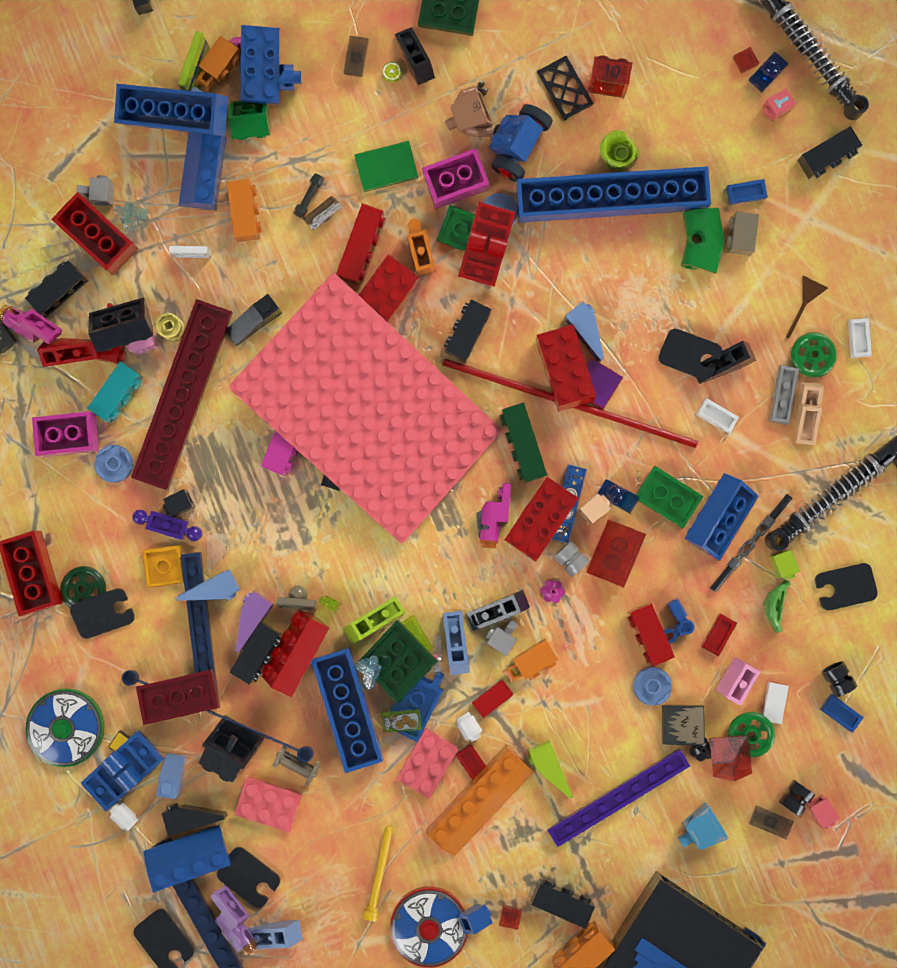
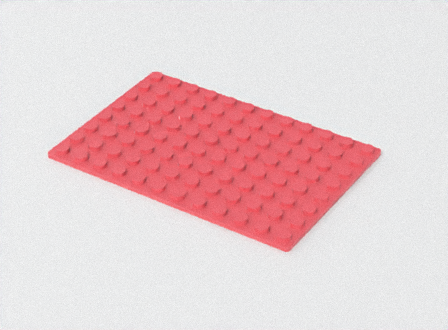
M331 274L229 385V389L400 543L406 541L501 433V428L336 274Z

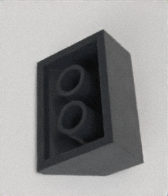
M145 297L89 313L88 335L97 352L109 351L118 346H126L132 342L147 340L153 337V325Z

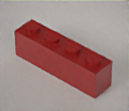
M361 204L336 275L341 280L358 286L360 281L365 280L367 274L365 270L367 263L370 264L373 258L371 251L373 246H377L380 235H378L379 229H383L386 222L383 210Z

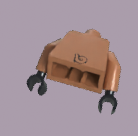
M480 81L477 87L472 86L460 91L454 104L451 105L453 117L445 120L450 131L458 127L460 132L473 137H491L497 133L496 129H499L500 124H497L494 128L491 127L493 122L483 98L487 94L488 88L481 89L485 85L484 81Z

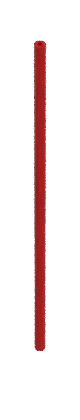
M446 358L443 361V366L555 402L553 394ZM586 404L573 407L574 409L696 448L698 445L697 440Z

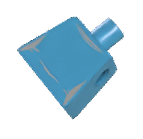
M706 802L682 822L687 832L677 837L684 848L694 842L699 850L729 838Z

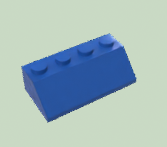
M188 133L179 199L180 207L217 211L226 136Z
M724 473L717 482L712 494L708 497L703 509L699 512L692 527L688 530L685 539L693 546L720 561L759 496L742 480Z
M220 824L143 851L147 875L153 893L231 865Z

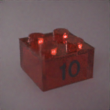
M604 55L595 56L590 71L587 92L624 98L629 86L633 62H628L627 59L623 58L616 60L609 59L608 56Z

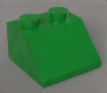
M240 100L230 101L228 122L232 139L245 140L249 137L264 138L270 135L268 104L240 102Z

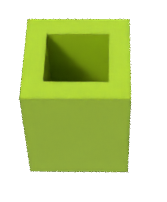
M785 550L769 556L777 578L788 580L796 577L795 573L800 572L792 550Z

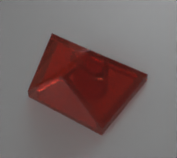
M748 735L709 738L713 777L737 781L752 774Z

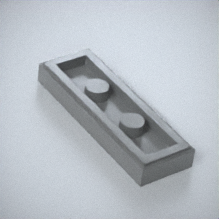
M779 366L769 422L784 425L790 424L799 368Z

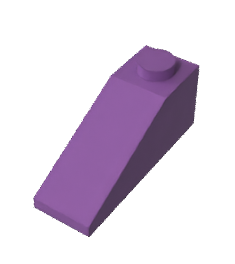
M257 591L248 592L242 601L244 605L241 609L235 650L238 653L244 649L258 624L265 619L274 606L273 602Z

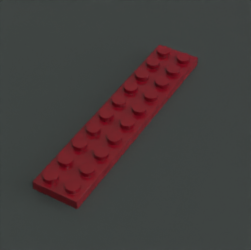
M198 299L195 300L131 478L167 491L169 490L230 323L232 311Z

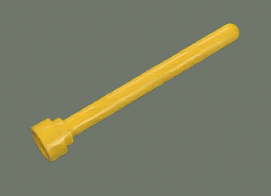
M390 825L385 827L370 902L366 909H364L362 916L363 919L368 921H378L377 902L393 831Z

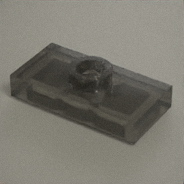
M350 36L344 67L345 75L363 77L369 44L368 38Z
M330 196L305 216L303 221L312 230H315L323 222L328 221L342 206L333 196Z
M757 805L749 821L750 825L786 840L794 823L791 819Z

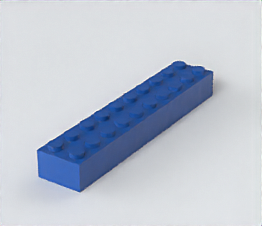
M708 166L517 179L516 182L518 223L686 212L694 209L709 208L711 205Z

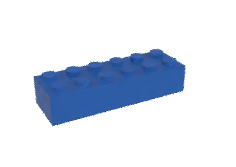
M116 83L114 123L225 136L228 97L215 93Z
M348 647L313 658L311 661L345 773L383 762L384 756L351 648Z

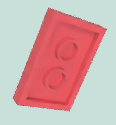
M425 728L396 780L430 799L459 747Z
M247 776L234 815L290 833L302 793Z

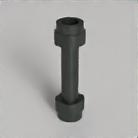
M314 173L310 179L311 185L300 205H296L293 214L303 219L307 214V206L317 188H321L324 181L321 175Z

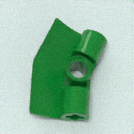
M703 208L686 211L683 213L687 238L681 266L690 270L700 268L716 274L724 245L719 208ZM692 236L698 237L700 243H694Z

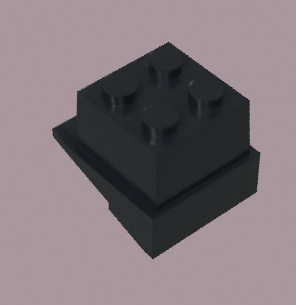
M221 719L202 744L205 750L198 764L202 765L204 770L218 774L223 781L233 783L257 753L265 737Z

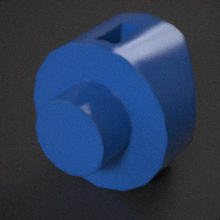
M293 64L279 65V90L294 91V84H302L301 71H294Z

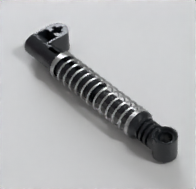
M760 0L771 14L770 18L772 21L779 24L777 27L783 29L782 33H786V39L790 38L792 41L791 45L794 44L797 47L795 50L800 51V56L807 55L808 58L804 62L810 59L812 64L809 68L813 65L817 68L813 74L819 71L821 76L818 79L824 77L826 81L822 85L828 82L829 88L827 92L835 97L838 96L837 100H841V105L844 104L842 107L844 108L845 117L849 120L859 119L869 107L868 99L863 95H856L857 91H853V86L850 87V78L844 75L845 71L838 73L840 65L833 67L836 60L829 61L831 58L830 53L824 55L827 48L820 49L822 42L817 41L818 36L812 35L813 30H808V24L804 25V19L799 18L800 13L794 12L795 7H793L792 3L786 0Z
M897 435L873 454L869 453L864 456V461H858L859 465H853V469L851 471L847 470L845 476L841 474L840 480L835 479L833 485L829 484L831 491L823 488L826 495L822 496L820 493H817L818 501L815 498H811L814 503L812 506L805 502L808 509L805 510L800 507L802 513L794 511L789 516V519L784 522V525L782 524L780 528L778 527L774 531L768 532L765 536L766 546L777 551L785 550L789 543L798 537V534H806L810 529H813L814 523L819 524L820 519H826V514L831 515L832 510H837V505L842 506L844 501H849V496L854 497L856 491H861V487H867V482L872 483L873 478L881 476L885 472V468L891 463H894L897 467ZM776 536H779L780 543L778 545L774 544V538Z

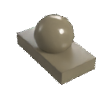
M300 585L290 589L289 598L277 597L276 604L279 608L317 610L316 600L307 599V590Z

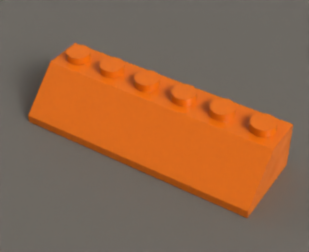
M506 744L475 779L426 829L427 836L441 849L455 856L535 771Z

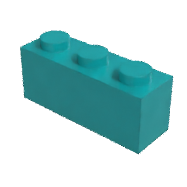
M120 361L87 409L108 423L115 421L119 417V411L123 405L126 406L131 400L130 395L141 386L143 376Z

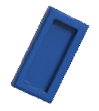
M764 179L726 186L729 205L768 198Z
M830 694L820 707L822 712L851 733L855 731L864 718L833 694Z

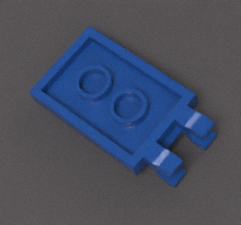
M437 671L433 681L423 677L400 703L394 702L387 716L389 719L391 715L416 713L419 716L418 728L402 731L390 729L416 742L419 741L444 690L439 687L444 677L443 673Z

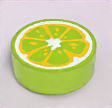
M389 62L384 65L382 70L384 79L390 83L397 82L401 78L400 66L395 62Z

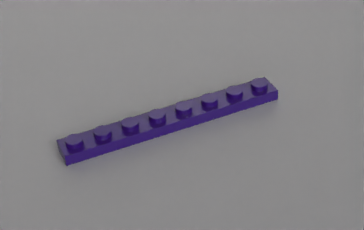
M677 749L547 828V831L556 846L559 847L689 768L690 764L682 751Z

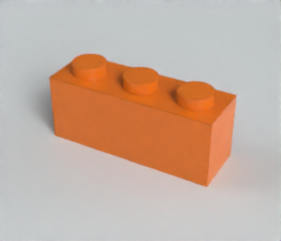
M250 179L227 182L234 238L237 242L260 239L259 233H262L261 222L257 221V215L260 212L258 203H255L254 196H257L255 184L252 185Z

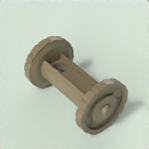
M283 746L280 752L276 754L272 767L276 768L279 764L307 778L305 785L309 786L313 777L317 776L316 772L321 763L317 761L313 766L308 762H301L297 756L287 752L288 747Z

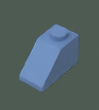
M166 754L159 776L157 797L176 799L181 795L186 756Z

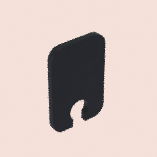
M672 329L668 332L660 351L659 361L665 366L702 380H709L716 369L704 367L701 364V358L706 354H710L713 358L720 360L722 347L717 343L685 331Z
M867 563L821 572L815 577L817 589L830 584L835 590L833 596L819 598L821 607L825 610H834L872 601L878 595L872 568Z
M115 588L75 602L70 607V613L81 637L86 639L129 625L134 621L135 614L132 608L127 609L123 613H117L113 608L114 603L128 600L127 594L123 589Z
M236 847L229 854L231 865L217 871V878L253 907L261 908L269 898L258 893L257 885L265 882L269 885L270 889L275 891L280 884V876L243 847Z
M157 909L134 928V936L158 968H178L169 959V953L172 950L179 951L184 962L189 960L194 954V947L164 909Z

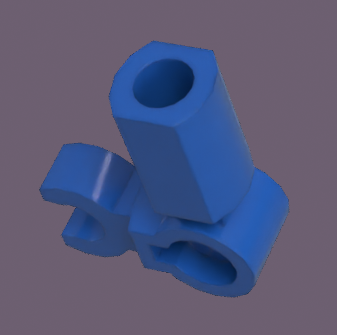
M679 598L667 603L674 619L679 621L675 628L664 629L665 634L673 633V637L668 640L669 643L675 642L678 636L682 637L694 631V624L686 618L687 613Z

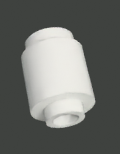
M469 712L456 719L457 727L466 741L470 739L473 742L481 737L480 732L483 730L475 717L471 716Z
M116 803L109 811L111 813L109 818L127 832L139 820L135 817L136 814L124 803L121 805Z

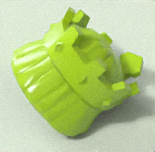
M614 130L608 133L601 141L600 154L608 169L612 168L617 170V172H622L628 167L632 168L634 160L640 156L634 142L626 136L624 131Z

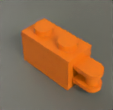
M220 36L198 65L201 73L197 77L195 85L202 86L203 90L208 92L215 82L218 85H221L223 81L225 82L229 78L233 67L240 63L241 53L239 48Z
M413 218L408 223L410 234H407L416 274L420 276L435 272V264L426 230L422 231L419 220Z
M543 639L512 658L514 664L503 670L502 673L506 674L509 683L521 676L525 680L529 678L531 681L540 675L539 671L544 668L549 670L554 667L558 658L547 640ZM515 667H517L520 671V673H518L517 675H515L512 670Z

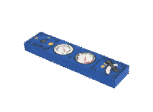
M568 464L562 487L580 499L587 469ZM579 499L552 540L569 543Z

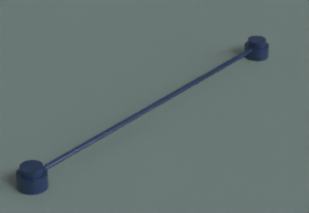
M127 670L122 674V682L127 686L135 685L137 682L144 685L149 684L139 680V674L135 670ZM211 710L205 711L297 751V758L301 762H309L314 756V751L310 746H303L298 749Z

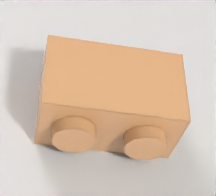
M597 494L578 508L577 511L590 525L611 509L608 506L610 502L604 495L600 496Z

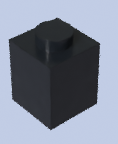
M182 489L163 499L165 503L163 508L166 514H170L172 517L195 508V504L186 489Z

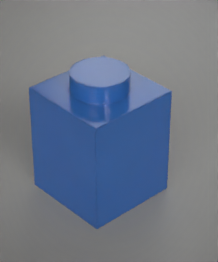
M475 904L458 914L465 934H476L493 923L490 910L484 904Z

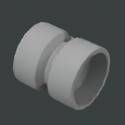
M572 541L566 544L553 557L560 565H565L564 570L571 577L576 575L590 561L583 553H578V547Z

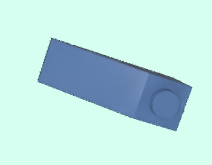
M583 301L567 313L564 320L568 325H574L579 339L600 363L604 355L594 315L595 311L590 304L586 305Z
M229 569L174 598L176 601L218 600L224 598L228 601L237 596L235 592L239 591L240 588Z
M462 611L443 613L450 674L470 673Z
M284 920L249 927L248 929L254 941L244 950L290 948L303 939L299 920Z

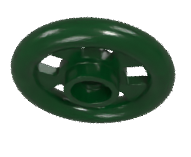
M79 566L73 568L64 576L60 586L61 597L70 608L75 602L80 601L79 599L93 597L91 596L93 588L98 589V594L106 592V583L103 576L96 569L88 566ZM78 575L80 580L74 584L71 580ZM88 575H91L94 578L92 584L90 581L86 580V577ZM82 585L85 587L84 593L80 591ZM73 589L75 597L70 598L68 590Z

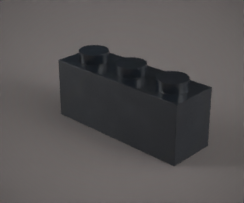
M850 126L802 154L797 161L808 179L814 176L817 179L824 175L829 167L834 169L843 163L842 160L846 157L848 159L855 157L859 154L858 150L863 145Z
M67 260L59 264L53 274L47 275L38 287L32 288L25 299L40 315L47 318L86 284L88 280L74 264Z
M472 299L469 304L465 303L461 311L463 314L461 320L457 319L452 330L455 332L452 338L448 336L444 347H446L445 353L466 363L492 309Z
M260 622L229 673L247 684H251L253 681L257 682L262 674L260 671L263 664L269 663L272 655H270L272 649L278 647L282 641L280 638L282 633L265 622Z
M539 878L530 899L532 906L584 929L587 928L595 908L589 896L574 894V891L566 886H563V888L558 887L554 881L545 878V880Z

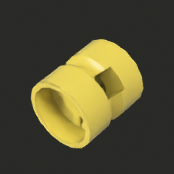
M162 314L156 321L157 332L170 342H178L182 339L186 328L183 321L174 314Z

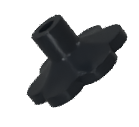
M706 737L705 745H691L690 754L696 757L698 761H704L712 757L714 745L708 742Z

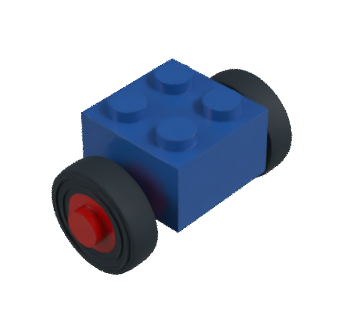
M525 104L521 108L519 115H506L501 120L500 127L492 137L491 144L488 147L498 155L493 160L491 166L501 177L517 182V179H523L525 170L516 162H526L541 132L548 131L553 122L551 116L536 106Z

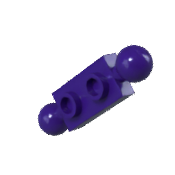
M141 509L136 510L132 514L134 523L138 525L147 523L145 529L180 540H184L185 535L191 541H198L202 537V530L199 527L192 526L187 528L188 521L151 511L148 516Z

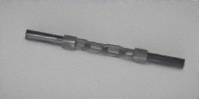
M786 494L770 515L764 518L756 528V534L751 540H747L742 545L736 558L732 557L727 564L728 566L711 585V590L717 592L730 574L741 565L740 560L742 557L749 555L755 547V541L767 533L776 522L775 519L793 499L790 495ZM762 525L766 527L763 533L761 530H759L762 527ZM749 543L751 548L745 553L742 550Z

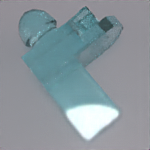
M125 203L124 208L120 205L113 208L117 215H122L120 223L124 224L126 229L129 227L131 217L146 221L149 213L146 209Z
M374 655L369 659L365 658V661L356 662L354 666L356 670L364 674L361 687L367 690L374 687L382 667L377 664L378 658Z

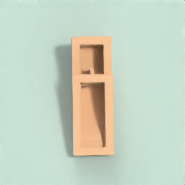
M801 383L796 422V443L816 444L824 387L821 384Z

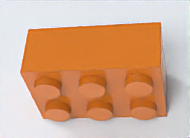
M594 920L592 923H588L586 929L582 928V932L577 937L573 936L563 950L559 949L553 955L552 963L554 968H596L615 951L611 938Z

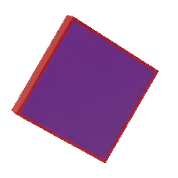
M590 358L586 365L596 393V399L591 403L604 410L623 377Z

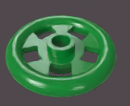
M810 332L800 336L791 349V360L794 367L799 368V373L807 377L815 378L827 374L833 368L837 358L833 342L827 336L817 332ZM809 340H817V345L809 346ZM826 346L829 354L824 355L821 347ZM800 347L806 349L804 356L799 355ZM813 351L817 353L816 358L812 357ZM805 360L812 364L810 369L803 366ZM823 360L826 365L819 368L817 364Z
M746 712L738 715L731 722L728 729V740L731 747L738 754L750 758L759 757L767 753L773 746L775 730L770 720L764 715L756 712ZM752 720L759 721V727L751 725ZM741 723L746 725L742 732L737 729ZM753 731L755 734L753 737H749L748 732ZM761 731H767V739H761ZM742 737L746 743L740 746L736 739ZM759 743L760 748L751 750L750 744Z

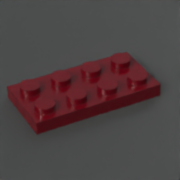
M213 669L136 687L143 725L220 708Z

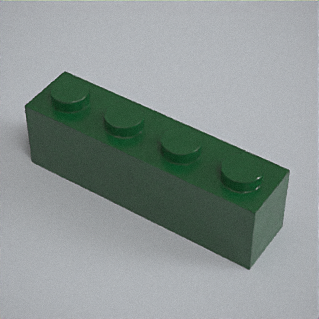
M524 402L502 409V414L499 417L502 426L506 425L508 431L505 433L508 444L512 443L514 451H511L513 461L518 462L520 468L517 469L519 479L524 480L525 484L548 476Z

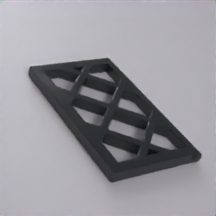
M567 56L537 70L540 79L564 120L594 104ZM565 62L569 71L557 70L559 64ZM544 72H553L551 82L546 81L543 75ZM556 73L567 76L565 85L554 83ZM570 77L575 79L579 86L578 89L567 87ZM552 86L563 89L561 99L556 98L552 91ZM566 90L577 93L574 102L563 100ZM579 94L584 95L588 103L584 105L578 104ZM562 103L573 106L572 111L565 114L561 107Z

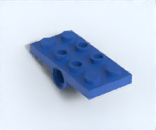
M241 25L240 102L279 105L280 28Z
M138 730L90 773L81 784L106 812L165 758L144 734Z

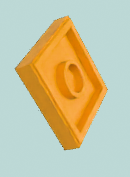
M182 545L142 550L146 588L184 583L181 554H183Z

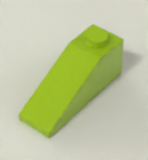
M394 596L342 629L353 645L399 617L405 611L397 597Z
M550 740L528 748L530 754H527L530 765H535L536 770L569 799L573 798Z

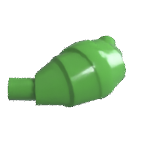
M784 580L770 591L763 602L765 615L776 633L782 631L780 623L782 621L786 590L790 586L788 580Z

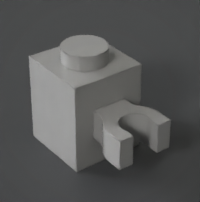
M98 175L96 178H90V186L77 185V192L83 197H89V201L93 205L113 206L114 183L107 176Z
M510 620L504 630L498 626L495 629L491 628L486 635L488 639L486 643L507 656L517 641L516 638L511 636V633L518 624Z

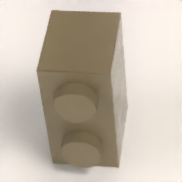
M736 211L729 218L728 228L731 231L730 236L728 235L726 239L728 253L751 256L755 252L759 214Z

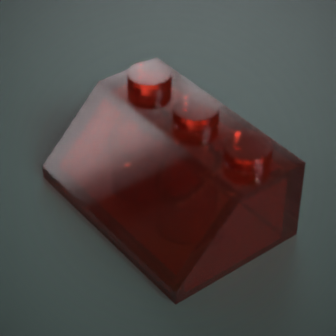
M607 520L586 573L624 588L646 534Z

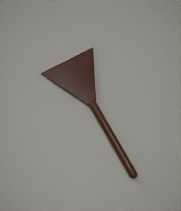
M803 275V304L786 338H790L806 304L828 289V287Z

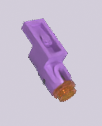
M224 886L210 896L222 912L215 922L220 927L222 936L237 953L243 954L246 958L258 947L255 944L256 940L244 924L250 915L229 888Z

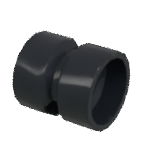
M844 661L836 662L821 671L826 682L831 683L829 687L835 697L843 696L857 688L852 675H848L849 669Z
M793 779L788 787L789 792L784 793L778 802L801 817L806 809L805 804H810L815 794ZM796 793L802 796L799 801L794 798Z

